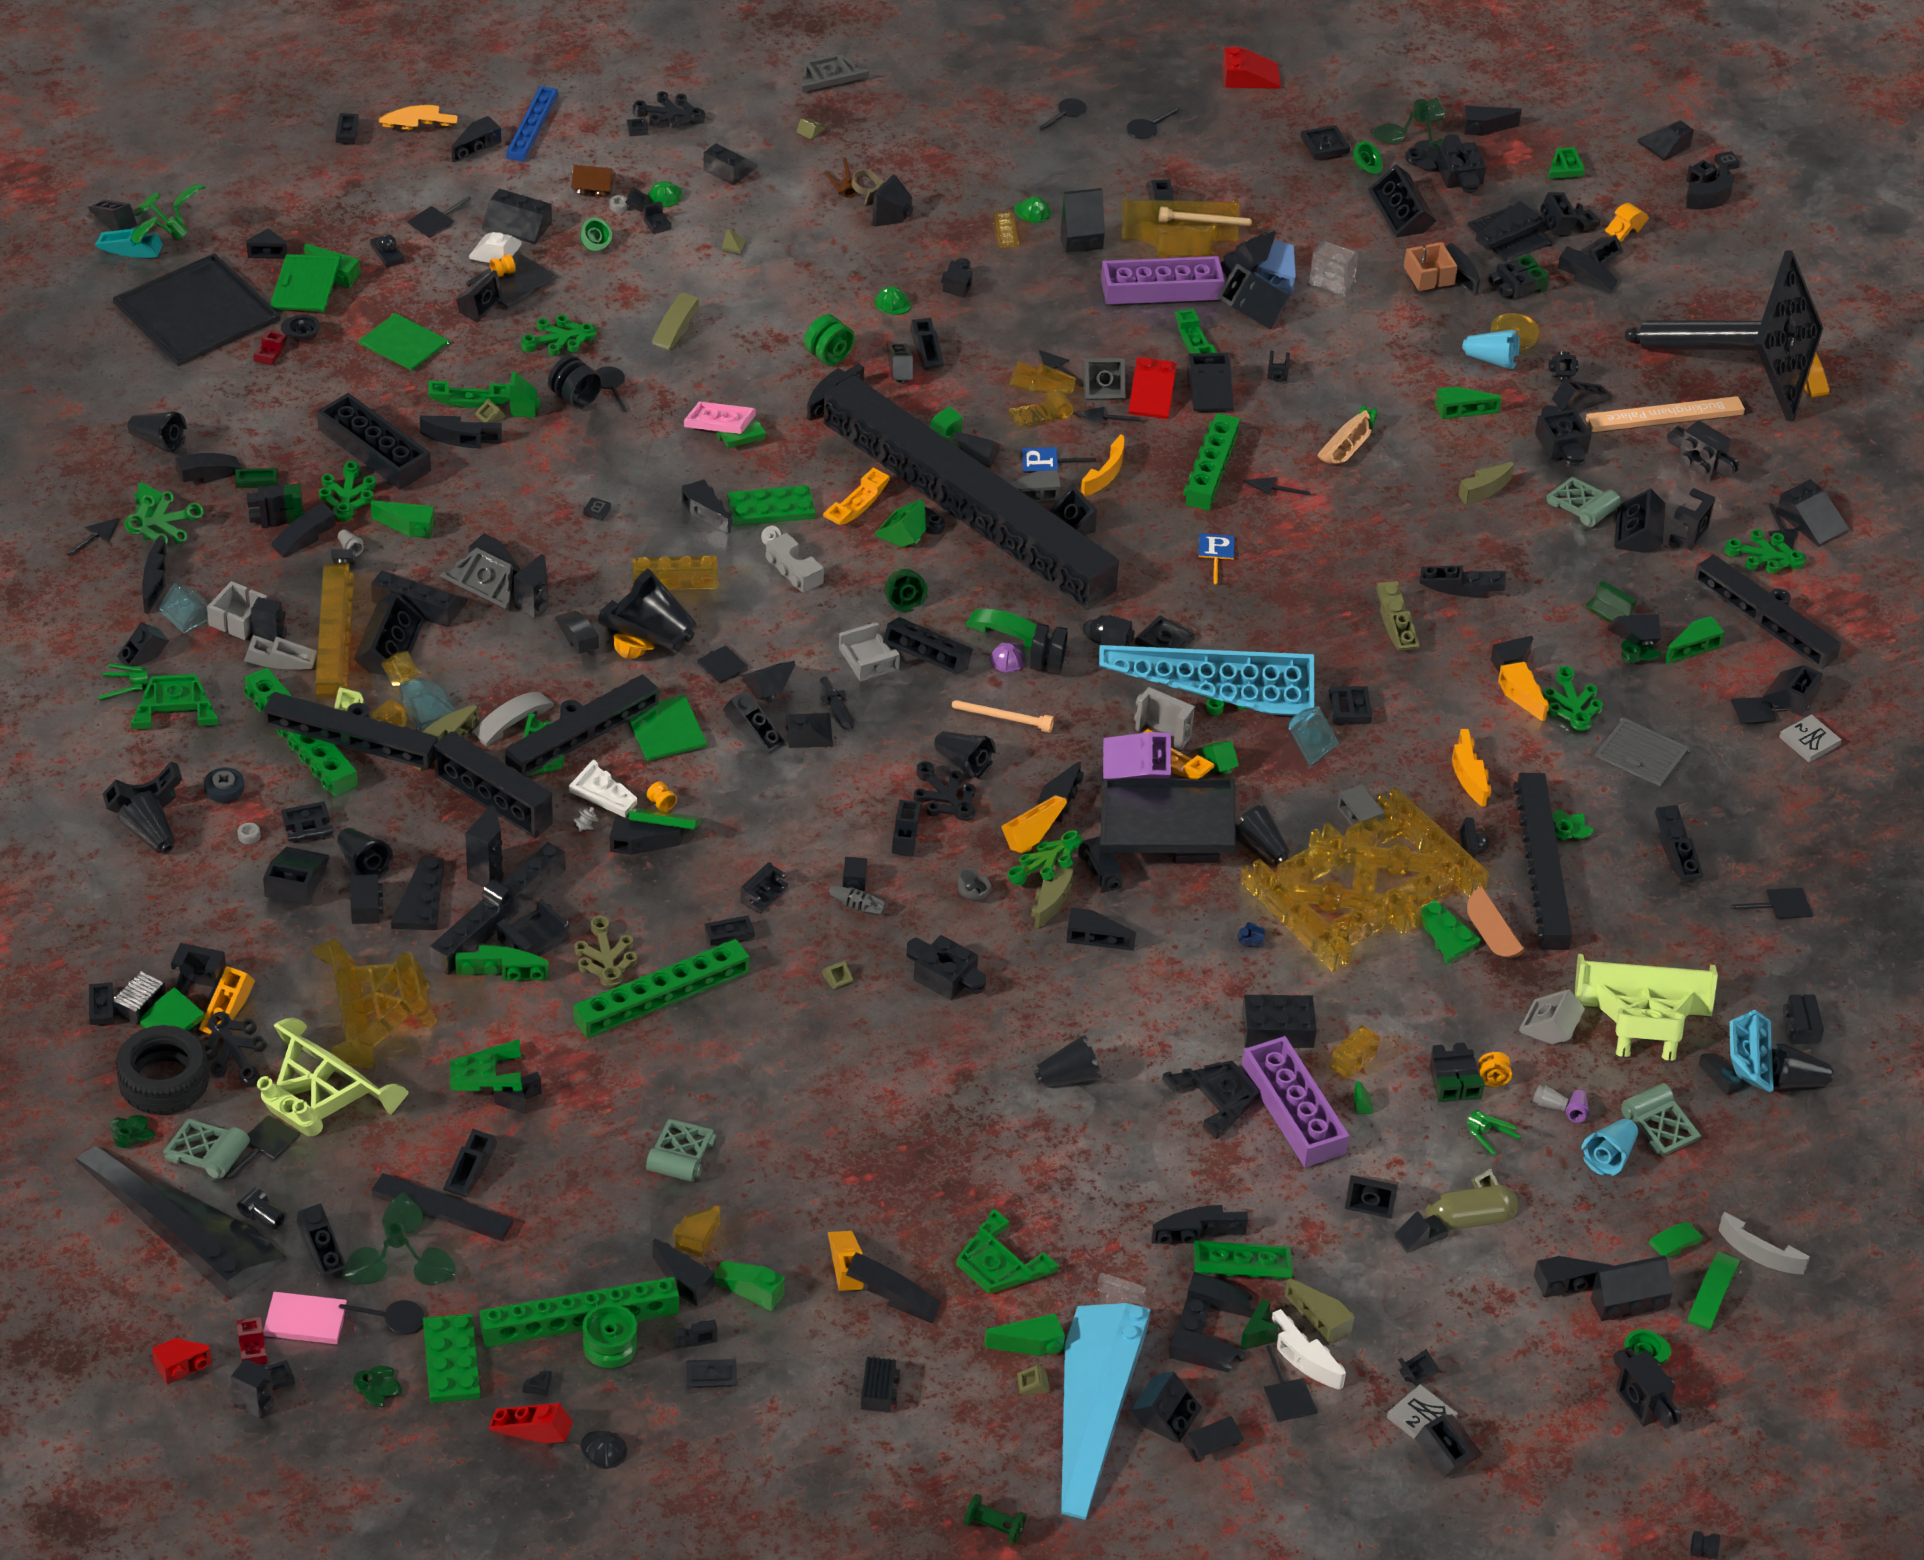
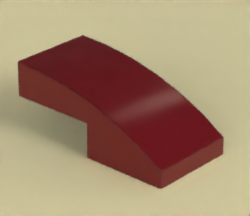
M268 330L261 338V346L254 353L253 361L273 365L279 357L288 336L284 333Z
M261 1317L236 1320L241 1361L243 1362L244 1359H248L256 1364L267 1363Z

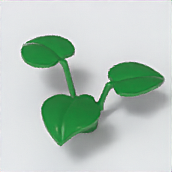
M200 184L191 185L175 199L176 202L173 204L177 218L172 216L168 219L153 204L160 197L158 192L148 196L135 209L134 215L139 216L149 207H152L163 218L165 225L160 223L155 216L139 225L132 232L131 239L139 245L142 237L154 224L166 230L176 240L182 238L188 232V229L182 223L184 219L180 215L178 206L191 195L206 187Z

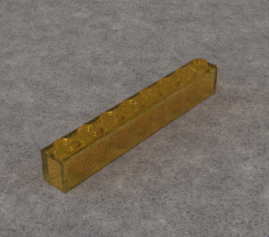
M349 564L323 565L315 682L317 699H336L339 687L348 689V678L344 677V675H348L349 664L345 662V659H349L350 655L349 646H346V644H350V631H347V629H351V617H348V615H352V602H349V600H353V587H350V585H354V572H350Z

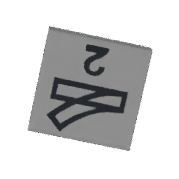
M1812 714L1782 730L1779 736L1809 763L1839 747L1842 740Z
M1419 1385L1388 1411L1387 1418L1414 1439L1424 1425L1439 1416L1453 1414L1457 1419L1458 1413L1422 1385Z

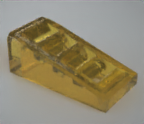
M1013 211L994 212L993 225L999 248L1019 246Z

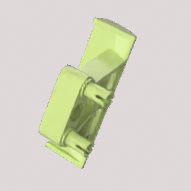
M1578 954L1575 997L1582 1006L1599 1007L1617 1023L1616 1034L1618 1036L1616 1054L1622 1057L1623 1051L1625 1052V1057L1630 1056L1632 1038L1664 1040L1662 1058L1669 1060L1670 1055L1671 1061L1677 1058L1678 1042L1681 1041L1683 1036L1685 1018L1689 1014L1712 1016L1718 974L1715 965H1710V970L1704 971L1584 961L1583 954Z
M293 1017L283 1019L274 1025L283 1042L288 1047L277 1084H273L271 1078L269 1079L267 1076L261 1077L257 1082V1087L261 1090V1098L267 1108L307 1136H316L322 1131L323 1123L321 1119L367 1093L380 1100L390 1115L408 1095V1091L398 1084H389L379 1089L342 1060L315 1043L301 1037L307 1029V1025L300 1019ZM301 1049L322 1062L313 1074L297 1064ZM335 1071L353 1084L338 1091L326 1083V1081ZM294 1073L297 1074L298 1076H300V1077H297V1078L292 1079ZM311 1090V1107L306 1101L304 1103V1100H299L293 1095ZM322 1092L329 1095V1097L322 1100Z

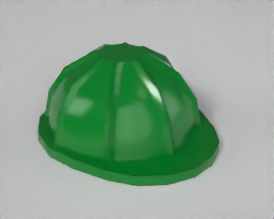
M1368 141L1359 142L1353 151L1354 163L1359 169L1366 170L1372 175H1377L1382 170L1380 152Z
M662 180L661 182L654 183L648 192V200L650 203L661 201L663 207H671L679 202L682 190L677 185Z
M1031 196L1025 201L1017 203L1014 208L1015 214L1018 217L1031 223L1044 222L1051 215L1048 203L1040 197Z
M592 217L582 224L580 240L586 249L597 252L611 242L612 230L604 220Z
M893 286L882 288L874 301L875 306L880 311L892 315L905 314L911 307L910 301L901 289Z
M1645 1329L1634 1330L1625 1338L1624 1348L1631 1347L1636 1355L1648 1350L1652 1357L1656 1358L1660 1364L1666 1362L1671 1356L1669 1343L1653 1331Z

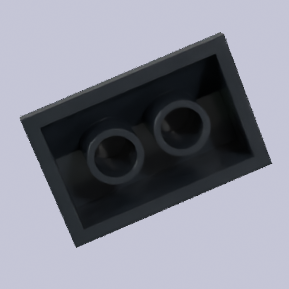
M499 188L489 201L482 229L510 235L518 240L536 244L552 223V204Z
M1652 488L1621 503L1617 508L1614 543L1616 549L1647 553L1663 544L1666 503Z
M491 805L465 832L467 880L482 887H485L493 879L500 882L504 874L502 871L501 828L496 809Z
M1666 1256L1597 1269L1591 1301L1600 1320H1617L1621 1317L1637 1316L1645 1312L1661 1311L1669 1308L1672 1287Z

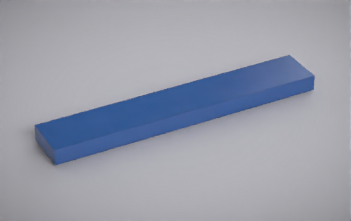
M539 87L506 152V159L525 162L558 96V89Z

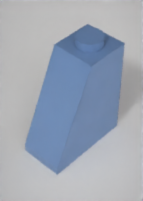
M1275 240L1268 259L1258 266L1257 273L1280 289L1290 293L1294 291L1296 277L1294 246Z

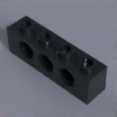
M901 617L887 624L883 643L956 675L969 667L973 649Z

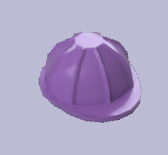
M1005 642L999 644L990 655V662L999 671L1016 672L1026 664V655L1023 648L1018 644Z

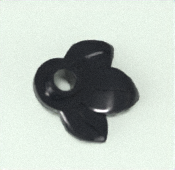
M1429 140L1419 141L1415 143L1414 147L1408 149L1405 154V160L1409 164L1417 165L1420 169L1434 170L1436 169L1435 163L1438 150L1429 148Z

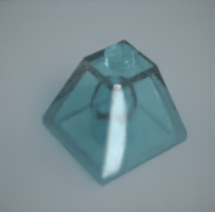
M422 678L400 684L401 704L418 730L425 729L440 718L456 711L439 685Z
M1319 706L1302 710L1289 720V730L1309 766L1339 744Z

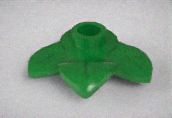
M1558 809L1552 815L1555 835L1559 839L1568 840L1572 837L1584 839L1594 832L1593 828L1584 826L1585 817L1583 813L1567 816L1564 811Z

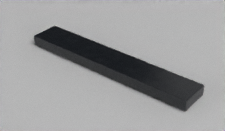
M384 1173L381 1174L371 1190L372 1196L502 1242L513 1225L512 1218Z

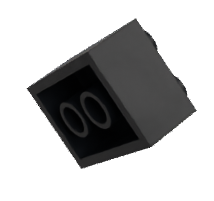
M1244 995L1242 1022L1245 1048L1286 1036L1293 1048H1314L1317 1028L1313 995Z

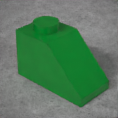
M512 372L510 381L511 416L535 418L536 410H540L541 398L537 397V389L518 373Z
M1232 741L1214 742L1196 748V752L1200 757L1214 763V768L1210 770L1211 773L1219 772L1220 775H1225L1233 772L1232 768L1239 766Z

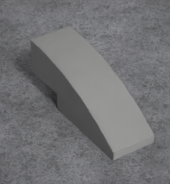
M253 635L244 661L277 669H312L317 651L276 637L274 642Z

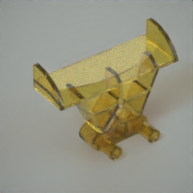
M1122 196V239H1142L1156 247L1158 259L1170 258L1172 255L1210 257L1213 244L1217 241H1238L1239 225L1174 219L1167 221V223L1159 222L1160 207H1168L1173 212L1239 217L1240 203L1238 199H1234L1233 202L1127 200L1126 196Z
M336 937L312 948V953L319 960L332 965L346 1041L331 1047V1052L343 1062L359 1067L376 1066L373 1047L411 1014L420 1017L427 1027L437 1023V1015L430 1009L428 989L431 984L426 979L422 966L411 953L405 952L400 954L394 964L356 966V962ZM360 983H370L372 992L362 996ZM398 988L400 989L401 997L393 996ZM376 1011L377 1019L368 1026L366 1015Z

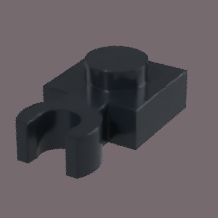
M1576 204V209L1574 210L1579 217L1576 224L1583 231L1600 225V219L1590 209L1584 211L1582 204Z
M715 1319L691 1324V1329L678 1328L674 1330V1341L677 1348L684 1347L689 1343H692L693 1347L717 1342V1324Z

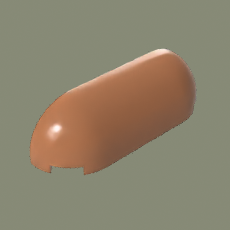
M1482 886L1475 890L1468 900L1467 912L1490 949L1503 958H1515L1525 952V948L1495 903L1491 901Z

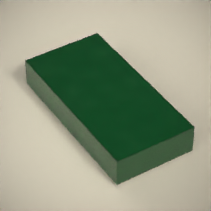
M278 468L236 469L235 471L236 488H258V486H265L266 488L278 485Z

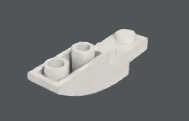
M1281 1309L1273 1312L1271 1323L1279 1327L1276 1349L1304 1374L1332 1388L1342 1389L1346 1372L1344 1367L1331 1356L1329 1349L1323 1346L1318 1339L1309 1343L1306 1335L1300 1333L1295 1327L1293 1320L1286 1316Z

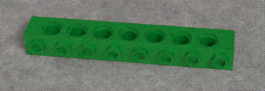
M268 667L244 677V693L248 699H252L259 712H263L265 705L274 692L292 696ZM276 728L280 737H284L287 740L291 750H295L299 754L302 763L310 767L314 777H318L325 790H329L334 797L358 787L356 769L334 744Z
M737 939L725 942L715 948L683 959L668 967H663L656 972L644 975L629 983L580 1001L573 1005L574 1022L586 1039L748 973L750 957Z
M670 1277L479 1310L480 1329L484 1347L583 1331V1321L588 1312L597 1306L605 1304H617L629 1309L634 1314L636 1321L679 1314V1294L675 1279Z

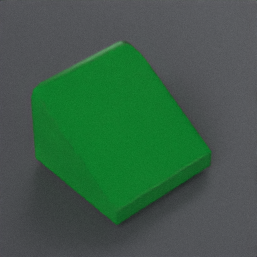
M1357 1081L1353 1094L1355 1112L1357 1114H1373L1371 1095L1363 1084Z

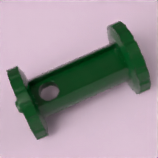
M976 1493L966 1510L963 1521L964 1525L970 1527L976 1521L1009 1535L1008 1543L1015 1545L1024 1529L1027 1514L1020 1512L1016 1518L981 1504L982 1495ZM1005 1521L1011 1523V1528L1005 1526Z

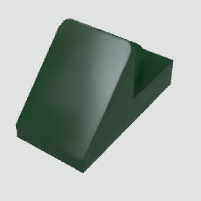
M1261 1299L1242 1333L1240 1348L1245 1350L1277 1341L1279 1327L1270 1323L1272 1313L1269 1312L1270 1301Z

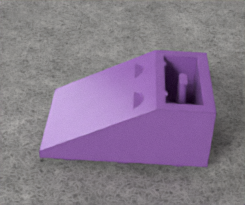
M1147 732L1103 738V779H1170L1171 733Z

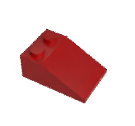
M1224 47L1222 67L1225 88L1281 89L1277 62L1243 47Z
M1137 357L1128 414L1162 419L1169 418L1177 362Z

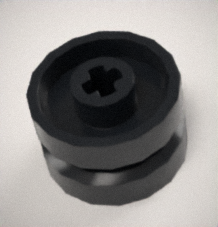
M1038 623L1031 644L1030 669L1042 671L1045 667L1046 659H1048V671L1060 674L1065 658L1068 628L1056 627L1050 639V626Z

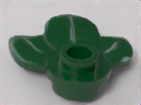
M1628 640L1621 643V649L1623 650L1621 657L1627 663L1633 664L1640 660H1654L1661 656V651L1653 650V647H1642V644L1635 645Z
M133 1115L127 1120L116 1117L110 1123L113 1140L121 1148L132 1147L135 1141H148L156 1133L146 1129L148 1120L142 1115Z
M378 1365L372 1367L369 1371H359L353 1378L355 1390L359 1394L364 1395L365 1400L369 1404L376 1407H383L385 1397L396 1396L402 1393L401 1385L396 1379L392 1378L394 1369L388 1366Z

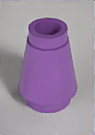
M1583 1090L1573 1092L1566 1108V1115L1574 1123L1583 1122L1589 1115L1587 1094Z

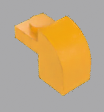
M1625 203L1614 212L1616 217L1606 228L1605 232L1609 235L1616 234L1619 242L1622 243L1631 230L1638 233L1649 217L1633 204Z

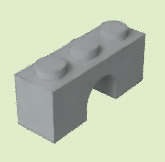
M788 533L766 542L765 556L768 562L772 563L802 593L824 583V567L812 556L799 560V544Z

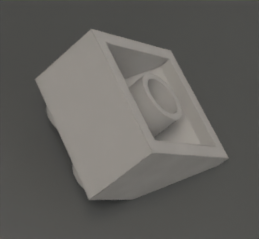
M1570 989L1534 999L1519 1031L1522 1034L1549 1044L1566 1042L1573 1036V1031L1580 1022L1585 1008Z

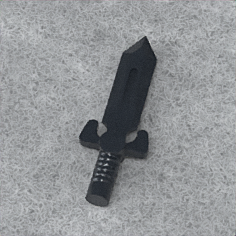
M822 677L820 682L827 694L821 696V701L826 705L828 700L831 701L830 705L841 725L852 730L854 720L843 702L846 699L845 691H837L833 688L828 677Z

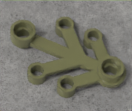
M596 916L591 920V931L598 937L601 952L588 946L585 941L576 942L574 950L577 956L587 955L603 963L604 968L593 964L589 958H581L578 961V969L582 973L592 972L599 976L601 983L606 987H617L623 982L622 973L628 967H634L637 964V954L635 952H626L624 959L617 966L613 964L624 950L633 948V937L623 935L620 938V942L610 951L607 938L609 920L605 916Z

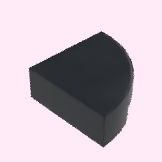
M541 1371L538 1375L528 1378L523 1384V1393L547 1396L552 1379V1371Z

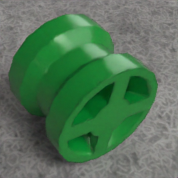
M1362 405L1359 414L1367 410L1370 419H1368L1369 427L1374 428L1378 409H1369L1367 406Z

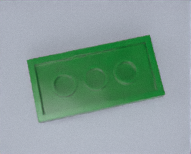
M809 485L727 492L733 526L815 519L816 512Z
M1194 1241L1195 1272L1205 1275L1212 1273H1221L1227 1276L1248 1275L1253 1278L1269 1276L1275 1279L1292 1278L1293 1267L1290 1246Z
M473 1314L423 1318L430 1403L480 1399Z

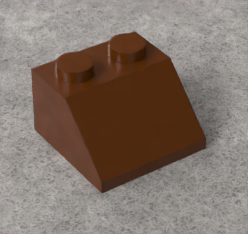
M573 164L571 188L576 190L575 193L587 194V191L595 192L596 196H606V193L612 194L616 173L612 168Z

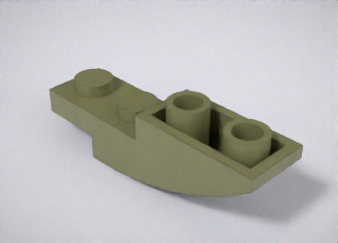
M1398 581L1378 583L1376 589L1381 603L1380 612L1394 646L1398 651L1419 649L1420 646L1410 611H1406Z
M472 705L454 711L435 721L423 733L437 736L438 742L451 731L465 738L466 734L472 728L474 729L479 722L478 707ZM414 766V768L417 769V770H419V771H422V770H423V768H419V767H415V766Z
M1056 859L1053 867L1055 876L1049 881L1043 880L1042 888H1037L1035 902H1038V904L1033 905L1031 918H1035L1034 928L1039 929L1051 920L1061 909L1070 893L1074 869L1061 868L1058 859Z

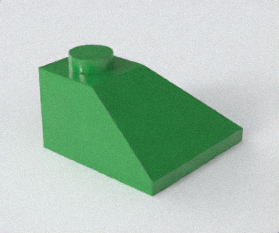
M923 499L896 509L874 534L900 547L917 544L922 539L920 536L926 531L925 504Z

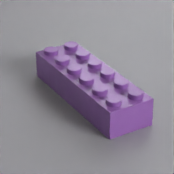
M1219 256L1102 261L1101 283L1106 304L1221 300L1217 296L1223 288L1225 280Z
M1286 1036L1244 1049L1241 1068L1260 1090V1098L1304 1168L1347 1154L1349 1134Z

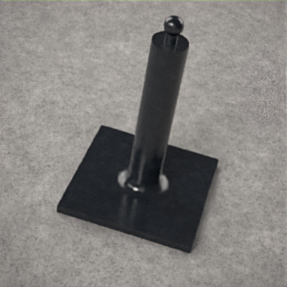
M1785 250L1762 321L1644 320L1640 330L1635 327L1628 328L1625 331V338L1628 342L1632 343L1640 340L1641 346L1645 350L1757 351L1786 421H1794L1824 328L1793 250Z

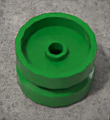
M824 314L818 317L810 325L804 337L805 349L827 366H834L842 362L852 350L855 342L853 330L831 314Z
M617 1304L600 1305L588 1312L582 1327L583 1351L586 1358L592 1364L601 1368L621 1367L630 1362L637 1350V1321L634 1314L629 1309Z

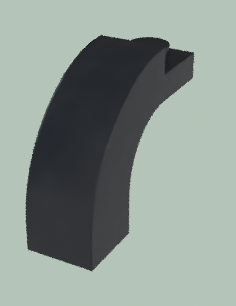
M1720 162L1715 181L1710 183L1689 182L1686 195L1687 209L1704 210L1715 208L1724 204L1730 198L1735 175H1730L1731 171L1727 170L1726 162Z
M171 761L155 779L141 785H130L115 779L103 793L106 809L119 813L124 804L128 806L132 803L130 800L132 797L146 791H152L154 795L156 794L159 797L162 807L166 806L176 798L174 788L182 781L178 764Z

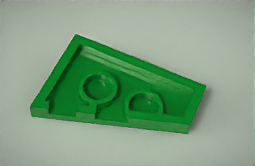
M1435 899L1418 909L1417 915L1427 933L1432 935L1437 950H1440L1444 956L1443 960L1446 965L1480 945L1481 939Z

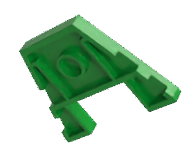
M196 674L152 676L143 694V700L136 709V715L134 718L132 717L131 729H151L152 712L198 710V726L218 725V716L214 713L212 704L208 701Z
M520 1039L450 1060L451 1091H480L481 1087H493L494 1091H502L503 1087H513V1091H521V1072L497 1076V1061L521 1057Z
M995 1208L989 1213V1218L986 1222H983L979 1227L975 1237L971 1238L956 1260V1265L988 1294L1056 1273L1059 1265L1046 1253L1043 1252L1027 1264H1024L994 1238L1009 1228V1221Z

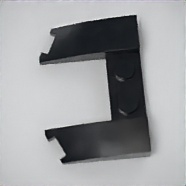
M1193 1272L1180 1322L1171 1344L1169 1358L1230 1373L1232 1367L1229 1363L1234 1358L1242 1362L1245 1358V1352L1219 1340L1204 1336L1202 1333L1210 1308L1251 1318L1256 1310L1252 1309L1249 1301H1252V1294L1214 1277Z

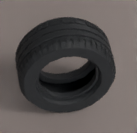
M159 1025L142 1029L126 1040L117 1054L116 1070L121 1095L128 1104L142 1112L167 1115L183 1111L199 1100L208 1086L209 1069L206 1049L197 1036L183 1028ZM156 1061H178L186 1066V1069L181 1074L169 1079H148L139 1074L143 1067Z

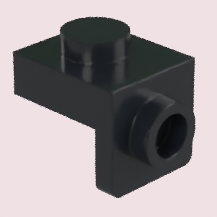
M1427 1349L1407 1362L1402 1357L1398 1359L1402 1366L1398 1369L1406 1382L1411 1380L1415 1387L1440 1372Z

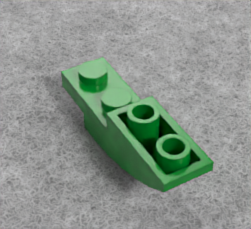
M479 945V952L456 953V975L502 974L503 981L549 980L548 961L526 951L501 946Z

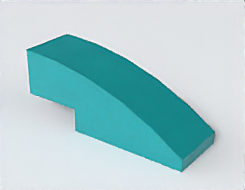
M135 229L101 232L95 244L97 248L107 252L139 258L157 257L163 246L157 233L145 234L139 245L131 239V234Z

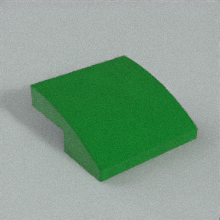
M755 417L742 434L715 431L719 440H723L727 448L766 439V432Z
M174 987L143 1015L139 1024L144 1029L152 1026L170 1025L188 1031L203 1021L205 1015L203 1011Z

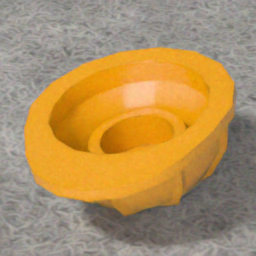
M624 634L614 635L615 649L626 659L638 658L646 650L654 649V645L637 638Z

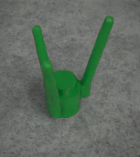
M109 663L108 667L127 670L129 672H103V676L129 677L130 684H134V686L101 695L98 699L102 700L134 690H142V686L148 685L147 668Z
M1473 1111L1467 1120V1126L1471 1128L1469 1133L1475 1136L1492 1155H1495L1496 1151L1479 1133H1486L1490 1127H1493L1516 1139L1521 1138L1519 1134L1509 1130H1517L1516 1126L1486 1115L1481 1111Z

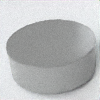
M622 195L612 197L610 199V209L616 213L627 211L629 209V205L625 203L627 197Z
M244 823L237 830L238 839L244 844L256 843L261 837L260 828L254 823Z

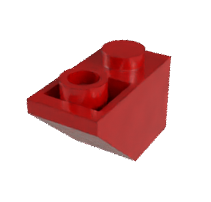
M173 1338L152 1348L154 1365L167 1384L180 1380L184 1376L197 1370H202L212 1364L211 1348L207 1344Z

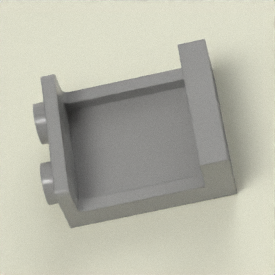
M878 622L839 634V650L860 682L899 670L900 654L896 649L891 651L887 644L883 643Z
M1148 687L1136 700L1138 708L1134 717V721H1136L1135 730L1140 731L1144 725H1148L1164 733H1171V736L1175 737L1174 747L1182 750L1191 738L1195 706Z

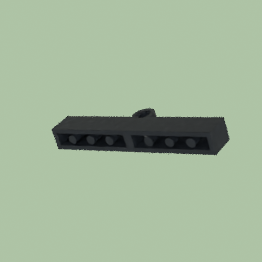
M1714 554L1697 565L1694 577L1697 583L1818 668L1823 669L1838 658L1841 642L1790 608L1791 595L1788 591L1774 589L1769 593Z
M642 674L614 688L603 696L597 697L584 706L576 700H566L560 706V719L545 725L540 730L506 747L505 764L513 767L522 775L527 776L542 768V766L558 759L560 756L568 754L658 705L659 688Z
M274 692L263 709L264 725L426 770L429 769L434 761V745L438 742L437 736L369 718V708L363 703H353L347 708V711Z
M547 842L502 883L495 879L489 881L482 892L483 900L430 945L431 965L447 975L456 969V953L475 952L479 945H483L497 932L498 922L503 919L509 922L566 871V852Z

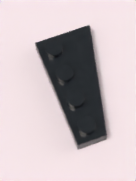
M421 857L391 921V929L437 930L444 858Z

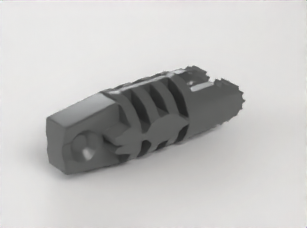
M832 885L829 888L831 897L836 901L842 902L846 907L880 916L884 913L887 903L870 893L853 887L845 888L838 885Z

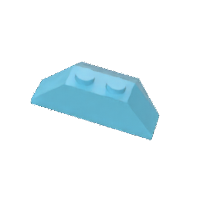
M1753 1010L1729 1022L1731 1060L1736 1074L1741 1079L1755 1087L1771 1092L1773 1091L1771 1021L1758 1011Z

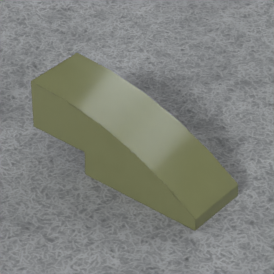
M681 292L662 319L652 344L670 350L688 330L689 321L699 311V298Z
M1508 462L1476 470L1475 477L1461 480L1459 497L1466 506L1477 503L1501 490L1512 478L1514 463Z

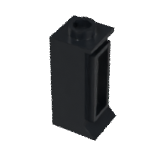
M1101 836L1083 840L1079 846L1078 857L1084 859L1097 884L1101 887L1100 892L1104 893L1122 888L1124 872L1113 853H1100Z

